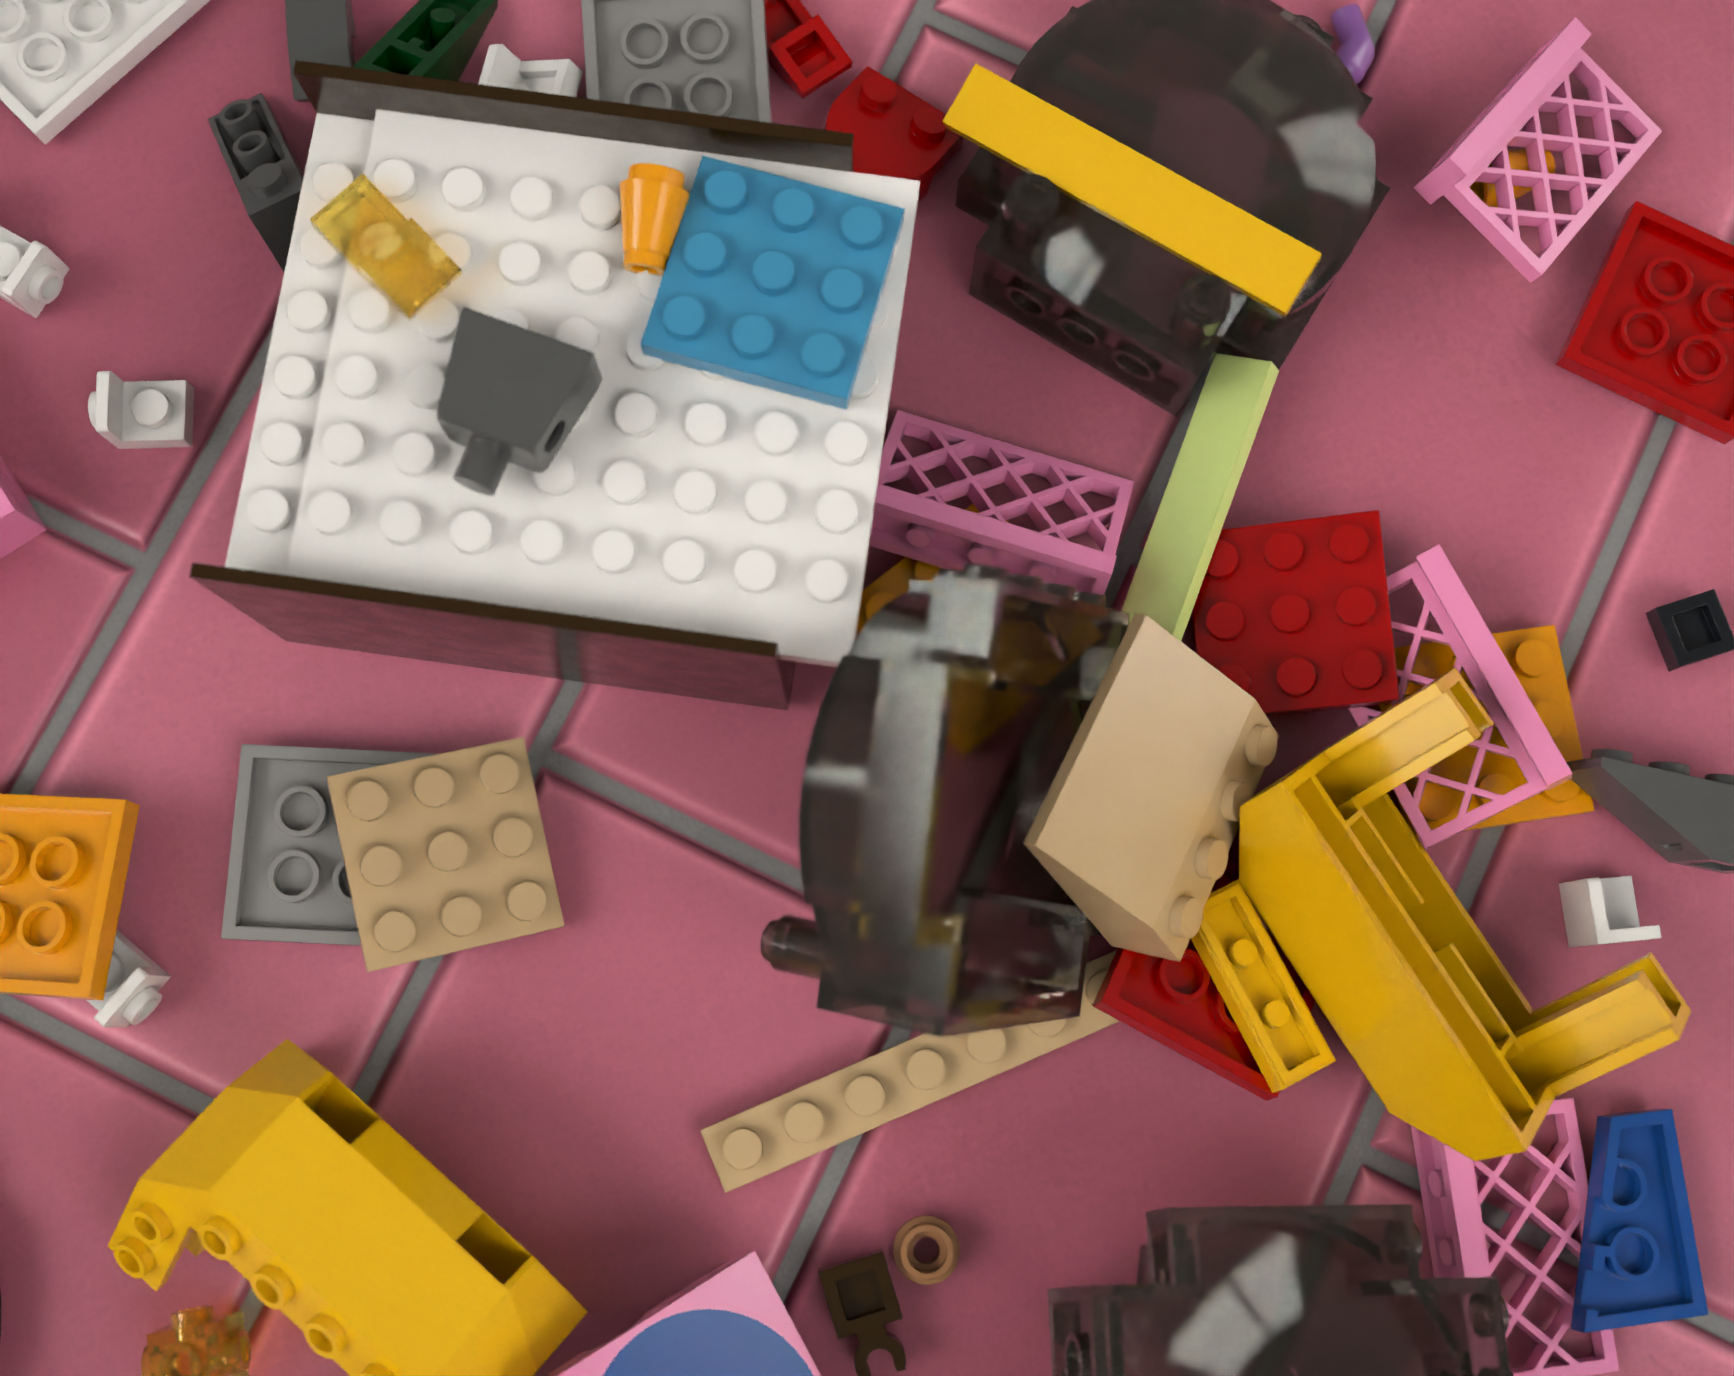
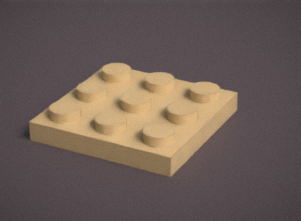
M524 737L327 776L326 780L366 972L565 926Z

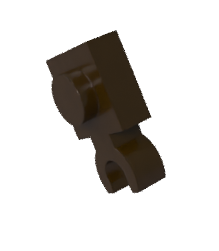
M883 1249L819 1268L818 1273L837 1338H844L856 1333L858 1335L859 1343L854 1355L857 1375L871 1376L867 1358L876 1349H885L891 1353L897 1372L905 1370L906 1357L903 1345L895 1335L887 1332L885 1324L903 1319Z

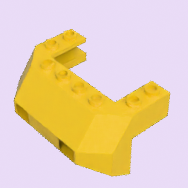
M1453 668L1348 733L1240 806L1239 881L1253 907L1388 1112L1473 1161H1480L1527 1151L1556 1096L1679 1040L1690 1016L1691 1009L1652 953L1636 959L1535 1010L1532 1009L1387 794L1390 790L1472 743L1481 735L1480 732L1494 724L1458 670Z
M288 1038L229 1084L139 1178L107 1245L113 1251L118 1265L125 1273L136 1279L142 1278L156 1292L167 1283L185 1247L196 1257L206 1249L215 1258L227 1260L251 1283L253 1292L262 1303L272 1309H279L303 1331L307 1343L317 1354L327 1359H333L350 1376H534L588 1313L533 1255L334 1074Z

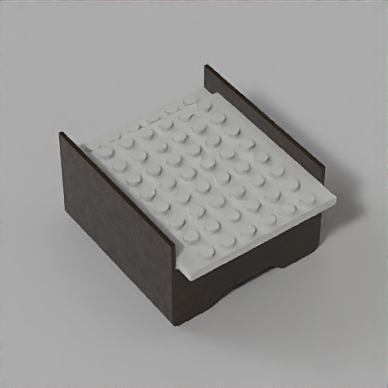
M296 60L293 74L317 114L225 567L192 563L189 577L285 641L780 710H788L796 662L851 669L919 199L920 181L854 172V134ZM702 156L905 209L903 227L894 249L893 260L879 300L872 330L847 410L643 354L641 341L663 275L649 274L648 270H644L642 273L638 272L637 274L623 268L624 254L619 184L628 178V171L631 165L651 163L676 169L684 174V189L690 194ZM464 307L592 352L603 378L597 392L548 469L543 473L535 472L508 462L494 496L470 490L453 479L466 447L450 440L437 421L438 405L459 317Z

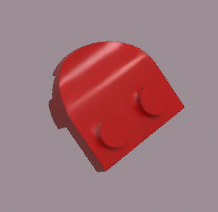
M869 66L832 103L824 130L854 134V172L920 181L918 202L927 195L932 178L958 150L964 140V137L945 127L942 122L946 116L945 113Z

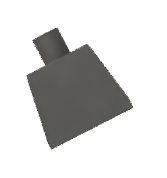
M464 307L459 317L437 410V421L448 438L466 447L453 479L470 490L494 496L508 462L535 472L543 473L548 469L602 382L603 378L594 354Z

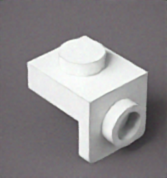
M491 44L488 48L478 84L576 97L583 71L570 59L521 61L503 44Z

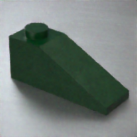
M419 0L354 65V68L459 81L498 7V0Z

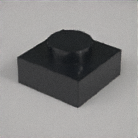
M1715 589L1654 608L1645 613L1668 671H1673L1734 650V636Z

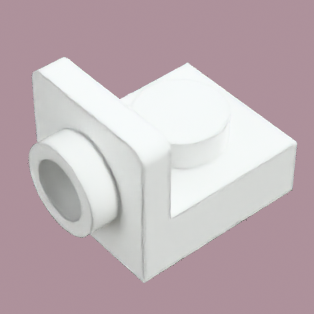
M0 226V298L37 319L45 305L51 303L59 295L64 277L70 268L47 246L36 240L30 243Z
M112 371L97 372L96 391L91 392L88 399L89 418L97 433L118 449L193 447L194 387L186 380L124 382Z
M118 930L116 931L104 1001L87 1000L99 1011L94 1019L103 1027H128L130 1024L137 1025L142 1022L160 1003L162 995L158 991L171 977Z

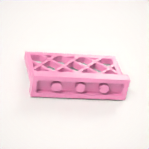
M1576 17L1535 52L1413 187L1430 205L1444 195L1530 283L1546 271L1662 132L1581 48L1592 33ZM1571 72L1588 89L1589 101L1572 99L1569 74ZM1538 111L1556 113L1560 135L1543 134L1541 132ZM1575 115L1592 117L1595 139L1578 138ZM1611 120H1619L1636 138L1632 144L1614 142ZM1507 146L1526 148L1529 171L1510 169ZM1544 150L1562 152L1566 175L1547 172ZM1581 154L1598 156L1602 179L1584 177ZM1475 181L1494 183L1498 207H1488L1469 187ZM1513 185L1532 187L1535 211L1516 209ZM1550 189L1568 191L1572 215L1554 213ZM1519 225L1538 227L1541 252L1537 256L1521 241Z
M897 410L882 451L869 546L1097 615L1114 569L1117 557L1115 554L1134 481ZM903 435L926 441L934 451L912 457L902 444L901 439ZM969 456L986 459L993 469L973 476L961 459ZM945 465L956 479V482L934 488L924 474V471ZM1030 473L1047 478L1053 487L1033 494L1020 477ZM908 477L919 494L908 493L885 486V484ZM1005 483L1017 500L996 507L983 489ZM1092 491L1115 498L1113 506L1093 512L1080 495ZM967 495L980 513L954 507L945 502ZM1064 501L1077 518L1056 525L1043 507ZM1027 513L1040 532L1010 524L1006 520ZM1088 532L1102 551L1070 542L1068 538Z
M1440 544L1416 556V562L1386 577L1388 595L1413 582L1425 602L1417 627L1391 621L1392 631L1414 636L1403 671L1396 669L1397 678L1400 679L1398 685L1400 701L1404 699L1409 682L1426 686L1434 681V679L1412 673L1422 639L1450 646L1456 656L1454 668L1458 670L1460 675L1462 669L1464 670L1475 691H1471L1477 700L1483 703L1494 724L1484 730L1481 740L1476 739L1467 745L1478 749L1467 784L1429 774L1431 767L1414 776V778H1418V782L1413 796L1405 782L1393 789L1426 849L1545 790L1548 791L1572 779L1573 774ZM1430 614H1432L1442 634L1426 630ZM1366 707L1349 708L1359 727L1368 722L1370 718H1374L1382 713ZM1494 726H1496L1508 748L1489 743ZM1486 751L1515 759L1528 782L1503 795L1475 787ZM1427 781L1465 792L1457 818L1431 830L1419 809ZM1473 795L1491 800L1468 812Z
M1574 1098L1554 1099L1546 1114H1554L1558 1142L1549 1156L1546 1158L1531 1144L1527 1151L1521 1152L1540 1168L1523 1196L1499 1177L1513 1154L1492 1158L1486 1166L1481 1161H1473L1411 1125L1449 1376H1590L1620 1371L1613 1329L1590 1332L1594 1356L1574 1359L1558 1345L1572 1321L1576 1283L1568 1294L1551 1280L1547 1273L1564 1247L1574 1254L1579 1262L1589 1187ZM1475 1173L1480 1176V1178L1478 1179L1477 1182H1476ZM1552 1179L1567 1191L1569 1209L1559 1225L1555 1224L1535 1207ZM1492 1187L1516 1206L1498 1234L1483 1223L1480 1207ZM1528 1217L1551 1235L1534 1264L1510 1245ZM1486 1241L1491 1244L1490 1247L1488 1248V1250H1487ZM1503 1255L1527 1274L1509 1303L1494 1292L1491 1276ZM1539 1286L1562 1303L1545 1333L1521 1315ZM1497 1310H1499V1311L1502 1313V1314L1500 1315L1499 1319H1498ZM1514 1325H1517L1538 1344L1523 1367L1506 1369L1502 1344ZM1551 1355L1559 1360L1558 1362L1546 1363Z

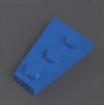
M1657 1108L1597 1116L1571 1329L1588 1333L1709 1315L1672 1109Z

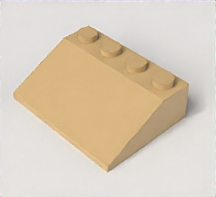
M1134 614L1023 843L1111 946L1180 962L1189 940L1199 931L1202 923L1203 908L1216 879L1222 876L1226 869L1228 851L1240 826V806L1253 797L1265 767L1273 761L1279 735L1255 698L1150 617L1144 614Z

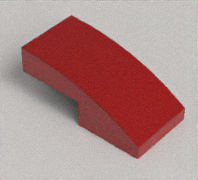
M764 0L768 63L802 99L852 68L853 61L819 14L812 18L800 0Z

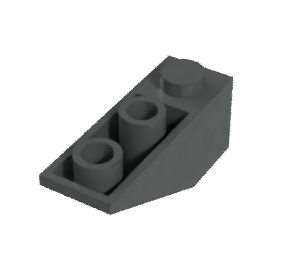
M260 93L248 100L241 99L229 103L219 114L209 118L208 122L249 218L282 270L285 271L304 172L266 99Z
M1594 749L1591 751V758L1566 762L1573 773L1571 779L1668 862L1723 874L1734 873V775L1707 774L1705 779L1690 776L1691 767L1688 765L1665 761L1650 762L1648 766L1633 763L1632 753L1614 749Z

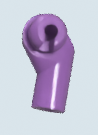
M1358 4L1346 5L1335 11L1331 16L1340 47L1336 52L1337 56L1328 58L1321 66L1322 77L1330 90L1339 91L1349 83L1351 86L1358 84L1362 81L1374 59L1375 48Z

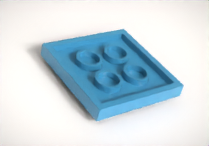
M702 156L641 341L643 354L847 410L872 330L879 300L893 260L894 249L903 227L905 209Z

